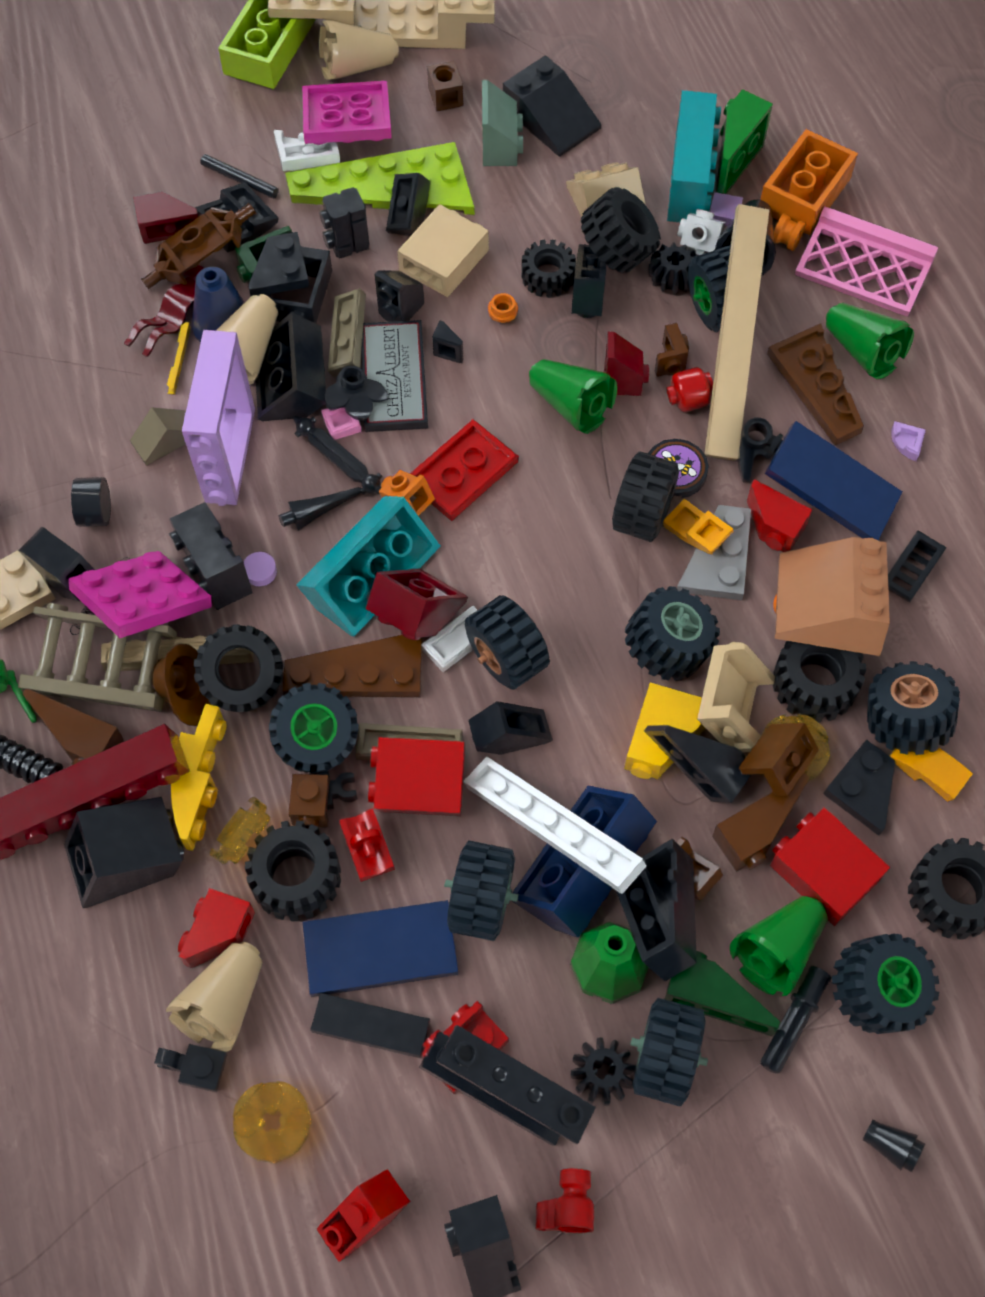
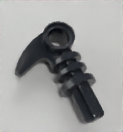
M755 417L747 421L742 432L738 468L743 482L750 483L754 458L761 455L769 460L775 456L783 441V434L773 435L771 424L761 417ZM752 431H759L764 435L765 439L754 441L748 434Z

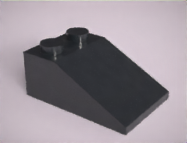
M546 55L503 83V92L517 101V114H523V126L559 157L601 129V122L566 72Z

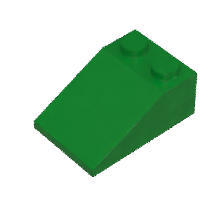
M743 89L735 99L731 98L724 108L723 115L726 116V119L720 131L722 141L716 193L727 194L765 144L773 103Z

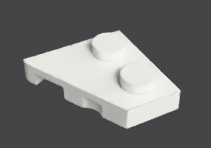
M274 130L275 142L283 172L340 163L336 142H328L322 145L305 144L303 133H299V139L284 137L283 130Z

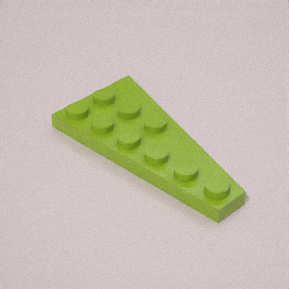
M455 142L285 173L292 203L323 205L324 196L333 193L340 194L342 190L354 187L357 188L364 204H372V208L389 209L395 174L421 173L430 181L427 208H436L440 204L448 209L464 210V214L475 215L474 204Z

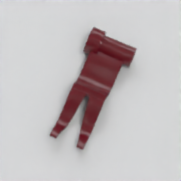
M198 265L196 268L184 273L183 276L188 284H177L168 289L163 297L158 314L152 319H141L136 322L124 344L128 347L131 346L139 333L148 326H163L167 324L164 327H156L151 332L146 347L142 352V355L148 357L161 336L164 334H175L180 331L181 325L185 322L187 311L194 303L196 277L205 268Z

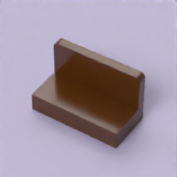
M805 723L771 724L741 763L739 770L742 774H764L775 796H788L819 749Z

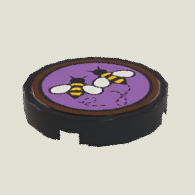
M675 438L663 440L654 445L648 454L678 463L679 475L673 496L690 497L700 491L705 484L709 464L706 455L697 445L688 440Z

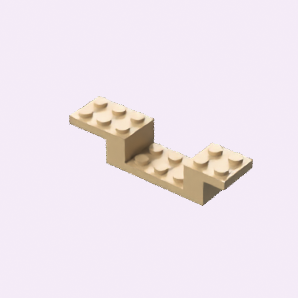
M269 0L268 2L270 18L326 19L391 34L393 40H397L398 47L465 49L466 23H494L495 15L494 0Z

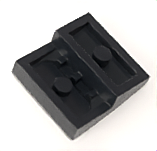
M245 182L222 189L219 200L195 207L199 217L212 207L226 211L232 210L235 213L249 203L256 214L244 221L242 226H240L242 229L240 246L266 233L278 223L279 219ZM231 240L223 248L228 253L235 250L236 245Z

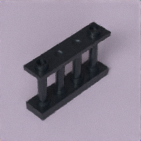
M458 1025L454 1027L450 1037L442 1032L436 1034L419 1066L420 1069L551 1146L557 1144L560 1135L574 1144H579L596 1108L594 1105Z

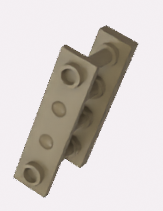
M48 603L47 608L34 606L33 613L44 620H48L38 670H34L33 676L20 674L18 688L23 690L27 688L44 695L162 712L164 698L154 694L155 689L152 688L161 637L176 639L177 632L167 626L168 622L138 632L140 634H147L139 682L138 685H134L132 691L121 689V683H118L127 636L119 638L113 633L105 679L100 681V686L87 684L88 679L85 678L94 629L95 627L109 628L96 615L70 612L68 607L64 605ZM62 622L81 625L71 675H67L66 681L54 679L55 674L52 673Z

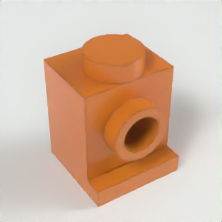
M399 470L394 476L386 477L379 490L382 498L384 496L404 497L418 516L435 500L424 476L419 475L416 477L402 470ZM412 495L417 497L413 503L409 499Z

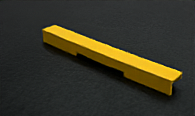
M189 322L182 324L177 341L179 342L174 367H171L167 382L169 387L168 394H175L191 329Z

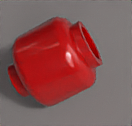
M699 367L675 373L671 377V386L666 387L671 406L676 404L683 413L706 407L711 403L713 380L709 372L704 373Z

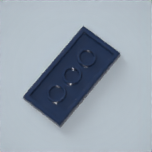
M797 421L790 426L765 472L767 476L863 539L874 538L879 540L903 492Z
M448 900L302 922L310 996L316 997L320 996V993L330 995L459 975L453 933L449 931L447 923Z

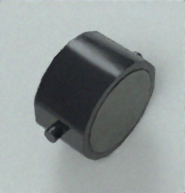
M88 477L75 478L73 480L71 506L76 526L96 527L109 524L111 499L106 478Z

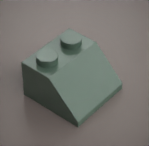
M482 80L483 166H517V155L523 154V135L517 136V132H523V114H517V101L489 80Z

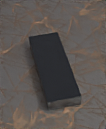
M320 993L310 1030L312 1033L421 1059L430 1019Z

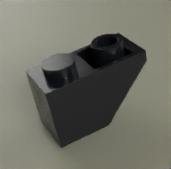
M378 270L374 274L378 312L386 321H409L424 305L422 283L399 270Z
M41 527L18 551L62 597L80 602L69 590V578L95 569L80 553L46 528Z

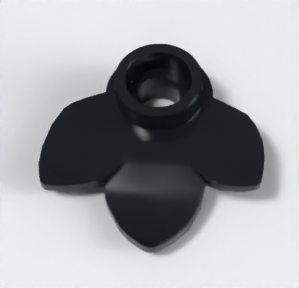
M357 366L343 368L337 375L336 383L329 386L325 393V403L329 410L345 408L346 413L356 420H366L372 413L373 402H383L388 398L385 387L378 381L367 379L365 372Z

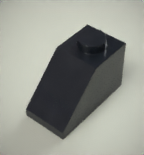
M496 701L468 720L472 740L477 752L502 755L553 741L544 709Z

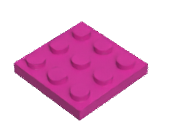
M387 81L302 86L305 144L322 145L328 142L352 143L360 140L381 141L392 138Z
M160 551L147 552L143 556L127 561H118L111 566L98 570H89L82 575L69 578V590L119 638L212 607L211 595Z

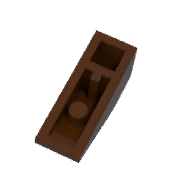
M27 688L22 693L34 712L72 760L71 765L124 742L118 728Z
M806 773L802 774L788 796H775L771 792L716 825L712 837L736 872L745 866L751 870L767 859L765 854L809 780Z

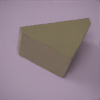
M151 407L130 439L131 444L146 466L186 445L182 433L185 410Z

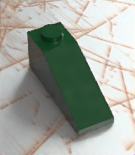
M696 951L697 963L669 979L664 997L665 1000L702 1009L705 1016L771 1037L779 1028L780 1021L716 962L707 960V955L702 952Z

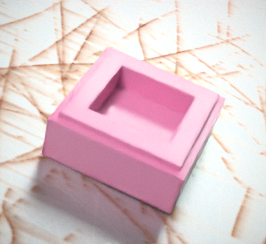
M326 408L321 410L328 433L334 440L362 432L359 420L350 417L346 413L345 408L335 410Z

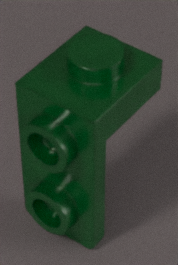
M289 226L274 230L267 235L244 243L239 248H235L238 261L236 268L243 283H250L267 237L292 233Z

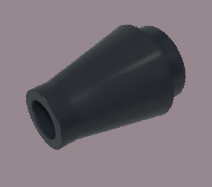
M874 1119L871 1121L863 1138V1141L874 1147L899 1170L905 1168L910 1172H913L926 1145L917 1139L918 1135L881 1124Z

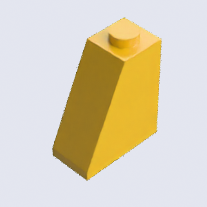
M650 682L626 757L624 769L629 770L631 774L638 778L649 779L652 777L659 779L674 762L644 730L648 725H669L700 735L705 729L697 720L702 697Z

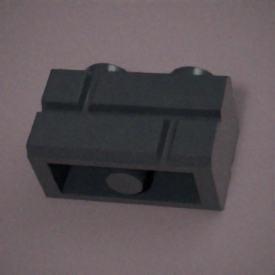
M351 187L342 190L340 194L333 193L324 196V210L320 211L319 215L324 229H327V231L322 232L327 249L332 248L339 259L352 255V252L359 253L369 249L366 208L357 188Z

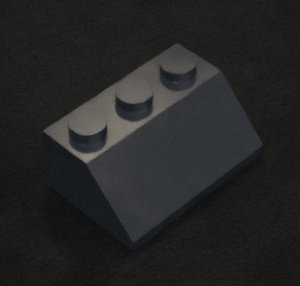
M293 312L274 326L259 375L256 379L258 420L263 422L293 419L295 416L307 418L326 404L321 326Z

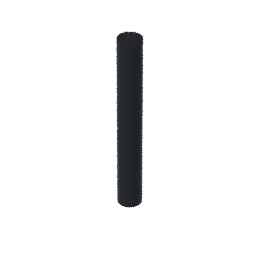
M207 154L201 157V165L239 183L245 182L250 188L275 199L279 193V188Z

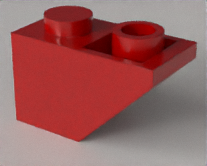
M209 888L205 898L201 897L195 906L193 913L195 921L190 932L185 931L178 945V952L180 954L178 957L183 964L194 968L218 957L232 943L240 944L243 942L255 914L251 903Z
M386 1169L358 1185L316 1229L337 1261L341 1262L387 1226L411 1201L390 1171Z

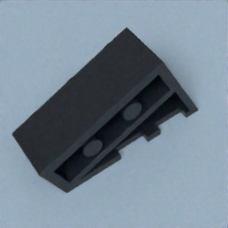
M206 502L170 518L174 531L170 532L169 536L177 551L184 550L187 556L182 559L191 576L198 575L201 582L197 584L211 595V601L216 610L253 593L243 560L240 555L235 556L231 548L233 547L228 537L225 538L219 522Z
M673 838L641 857L646 867L623 894L616 890L642 962L664 982L697 963L693 859Z
M495 1195L450 1210L451 1222L444 1224L453 1257L458 1255L462 1257L473 1297H502L522 1290L517 1276V1267L513 1262L515 1257L510 1235L498 1196Z

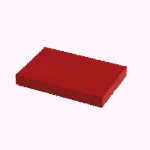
M472 419L410 474L416 477L419 475L425 477L435 498L431 504L449 520L453 521L519 462V456Z

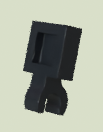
M189 1044L186 1055L169 1049L158 1048L154 1063L158 1064L157 1067L181 1072L178 1080L180 1085L217 1093L227 1053Z

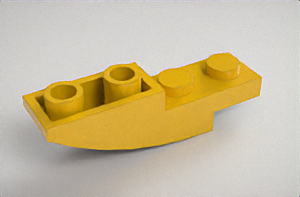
M205 704L195 735L180 733L179 741L190 772L180 776L178 781L171 784L175 824L186 850L194 851L196 842L203 839L207 822L204 820L207 810L214 807L218 795V788L215 786L210 772L215 763L216 755L214 749L217 740L221 741L225 735L226 721L222 716L220 708Z

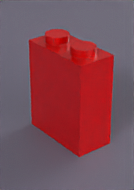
M378 737V746H372L371 767L376 768L375 782H369L368 803H374L373 809L376 812L461 817L465 743L462 741Z
M823 807L816 815L809 812L798 823L796 828L799 832L792 839L786 835L772 849L775 856L770 866L801 896L818 899L826 909L828 921L835 927L882 880L891 867Z

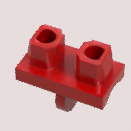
M373 808L357 816L339 820L360 882L395 870Z

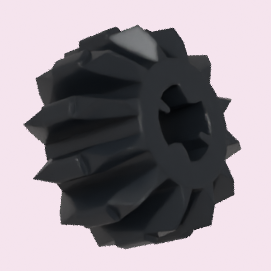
M675 242L670 247L662 244L659 251H655L652 254L648 268L653 286L661 285L662 293L667 289L672 290L674 295L678 289L687 292L689 288V264H691V259L697 256L696 250L688 251L686 244L678 247Z
M597 1038L596 1050L589 1043L585 1042L582 1045L585 1056L580 1054L573 1056L572 1061L581 1068L571 1070L570 1076L576 1080L584 1079L578 1083L575 1090L580 1094L589 1088L591 1091L587 1101L591 1104L594 1103L597 1094H601L603 1105L609 1106L611 1101L610 1093L617 1100L622 1101L625 1094L621 1087L626 1089L633 1088V1080L626 1075L635 1073L636 1065L631 1063L623 1064L629 1059L631 1052L624 1050L617 1054L616 1051L619 1045L617 1040H613L610 1048L607 1049L605 1048L603 1038ZM602 1064H606L610 1067L608 1073H613V1076L607 1074L604 1080L597 1077L598 1070H593V1067L600 1069Z

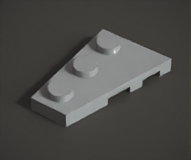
M718 505L714 515L732 527L734 532L712 555L696 548L677 585V590L681 591L684 588L689 590V594L742 600L745 587L751 509Z

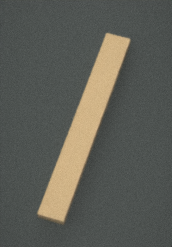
M739 204L735 209L704 453L707 457L732 461L738 460L769 209Z

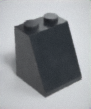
M162 797L78 811L76 813L64 846L82 908L100 904L175 875L184 859V851L181 842L175 839L172 830L174 825L173 816L170 809L165 808Z

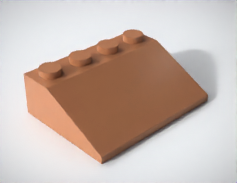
M850 537L780 553L775 639L880 656L890 624L886 542L878 541L874 538Z

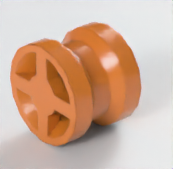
M783 214L774 229L775 243H783L787 246V249L794 251L802 239L806 223L802 221L795 222L791 220L789 215Z

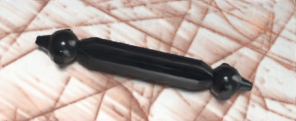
M298 416L293 418L297 430L294 434L298 438L300 436H308L311 445L353 481L362 484L360 489L362 494L368 492L380 495V479L382 478L380 473L376 475L369 474L367 467L323 429L315 428L314 423L317 420L313 416L311 418H301Z

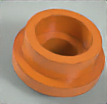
M499 293L489 302L488 314L496 322H510L518 314V304L511 295Z

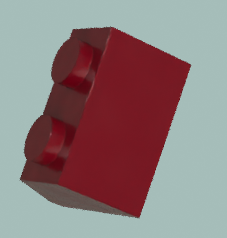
M421 569L384 571L376 573L366 610L375 614L377 620L381 623L393 625L401 630V634L411 640H420L421 637L436 636L464 606L468 596Z

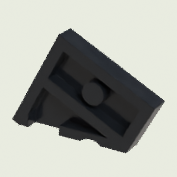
M298 232L267 237L248 286L250 296L268 295L309 287Z

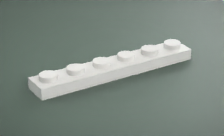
M487 756L463 781L470 791L621 894L625 892L646 867L641 857Z

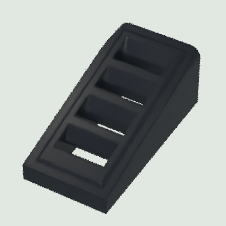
M918 530L889 572L888 590L910 603L947 547ZM916 547L931 556V560L929 561L914 552V548ZM908 557L925 566L924 570L906 561ZM903 566L907 570L919 576L918 579L914 580L910 576L901 572V567ZM896 576L911 585L910 591L893 582L894 577Z

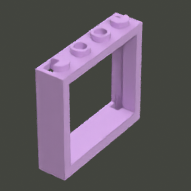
M203 330L182 427L184 440L204 501L206 503H216L219 506L226 504L237 505L255 413V406L237 332Z

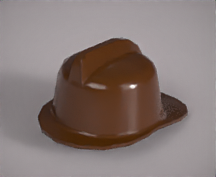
M181 643L173 646L165 658L158 660L153 671V685L158 695L170 703L173 713L181 722L188 726H198L205 704H211L199 690L200 687L195 681L194 659H197L198 652L189 644Z

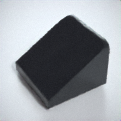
M440 320L432 336L433 355L462 364L464 360L463 341L446 323Z

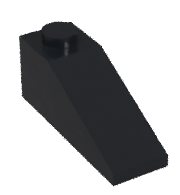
M579 244L571 313L578 314L583 318L602 316L607 264L603 263L593 253L590 246L585 244Z
M648 725L644 730L711 802L732 803L752 775L742 774L739 770V766L746 756L736 747L669 725Z

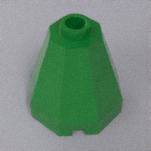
M610 921L581 933L570 963L582 992L592 997L594 995L602 998V1001L610 1004L639 993L649 968L642 962L631 930Z

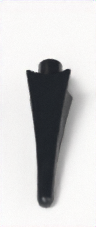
M361 487L310 499L288 502L290 511L279 515L280 523L283 527L295 523L299 531L336 506L361 494Z

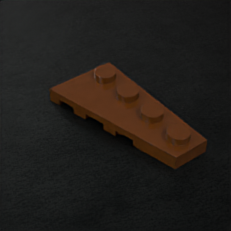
M820 323L769 346L767 355L836 446L861 434L864 425L851 394L846 391L843 383V374L836 367L833 360L834 353L830 344L826 343L823 336L825 331Z
M403 635L287 659L284 663L283 695L285 696L290 689L301 687L305 683H311V685L323 683L326 684V687H334L340 690L339 693L344 697L421 698L422 637L420 640H411Z

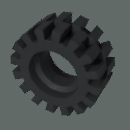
M545 239L540 240V246L536 242L532 243L531 249L527 247L524 255H522L521 279H523L524 286H528V291L531 293L536 289V296L539 297L542 296L543 292L547 293L546 298H552L553 292H555L557 297L562 295V289L567 292L570 290V285L573 286L576 269L575 254H572L570 247L565 249V243L560 242L559 245H556V240L553 239L550 240V244H546ZM550 264L558 267L559 270L547 273L540 271L538 267Z

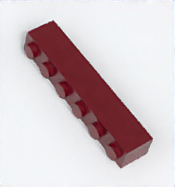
M162 724L0 797V859L14 855L15 850L28 844L42 843L48 839V835L59 830H69L78 811L117 805L126 800H136L145 796L148 790L159 785H170L178 781L180 776L190 772L178 735L166 724Z

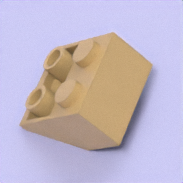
M618 162L603 165L601 166L602 172L600 170L577 172L574 174L575 179L566 181L567 188L581 217L583 216L582 213L609 189L615 187L629 190L645 203L638 167H628L627 163L618 164Z

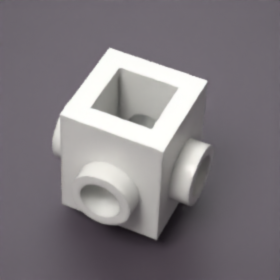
M697 209L696 214L690 213L687 219H681L677 236L682 237L680 245L686 244L688 251L696 250L697 255L704 254V251H713L726 222L713 219L714 213ZM698 227L703 229V237L697 235L696 230Z

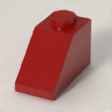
M755 479L751 483L747 504L751 509V516L759 539L773 550L791 551L805 530L812 509Z

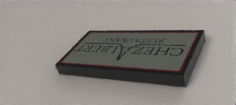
M422 321L363 323L361 346L362 370L365 372L367 379L380 382L385 387L388 396L386 401L373 402L372 413L369 418L364 420L365 432L428 428Z

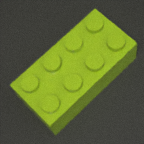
M248 0L218 48L223 74L275 89L316 19L270 18L268 13L269 0Z

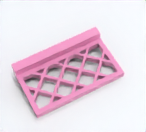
M824 206L819 222L796 268L795 275L908 317L927 273L932 266L938 247ZM820 234L833 238L836 244L822 249L818 238ZM850 246L859 247L864 255L850 259L845 248ZM839 251L844 262L830 266L825 255ZM879 256L889 258L892 265L878 270L873 258ZM820 258L824 269L816 272L805 268L808 261ZM867 261L872 272L858 277L854 265ZM911 266L922 271L918 277L907 280L902 269ZM848 268L852 280L846 282L837 280L834 272ZM895 271L901 283L887 287L882 276ZM876 278L881 290L873 293L866 291L862 283ZM904 289L909 298L907 304L895 302L891 293Z

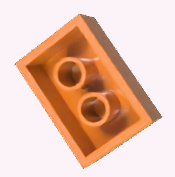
M805 129L764 184L760 200L765 201L771 207L773 218L779 220L783 214H787L795 222H805L806 229L804 233L811 235L819 222L824 206L830 208L851 179L858 153Z

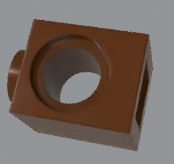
M455 61L427 66L428 89L436 112L464 106L463 83Z

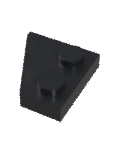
M866 739L825 789L823 794L880 836L886 826L895 760Z

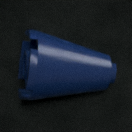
M218 267L205 268L196 277L192 329L195 338L200 343L203 330L216 331L245 303L225 271Z

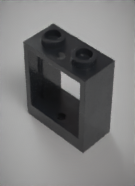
M301 246L307 276L316 278L309 304L271 298L276 303L275 307L278 310L276 321L280 322L293 312L309 321L317 322L333 271L330 251Z

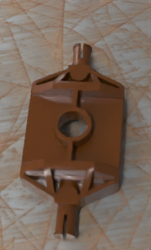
M249 203L235 213L232 210L226 211L212 207L156 247V263L153 265L155 270L141 278L142 282L148 290L165 279L170 282L187 285L188 282L183 274L188 270L196 268L201 261L212 253L221 250L231 240L237 248L240 247L242 231L240 226H242L244 221L256 214L255 210Z

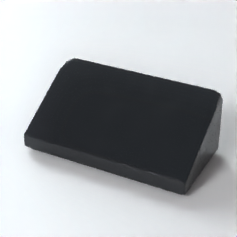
M421 173L395 174L386 232L411 236L424 222L430 181Z

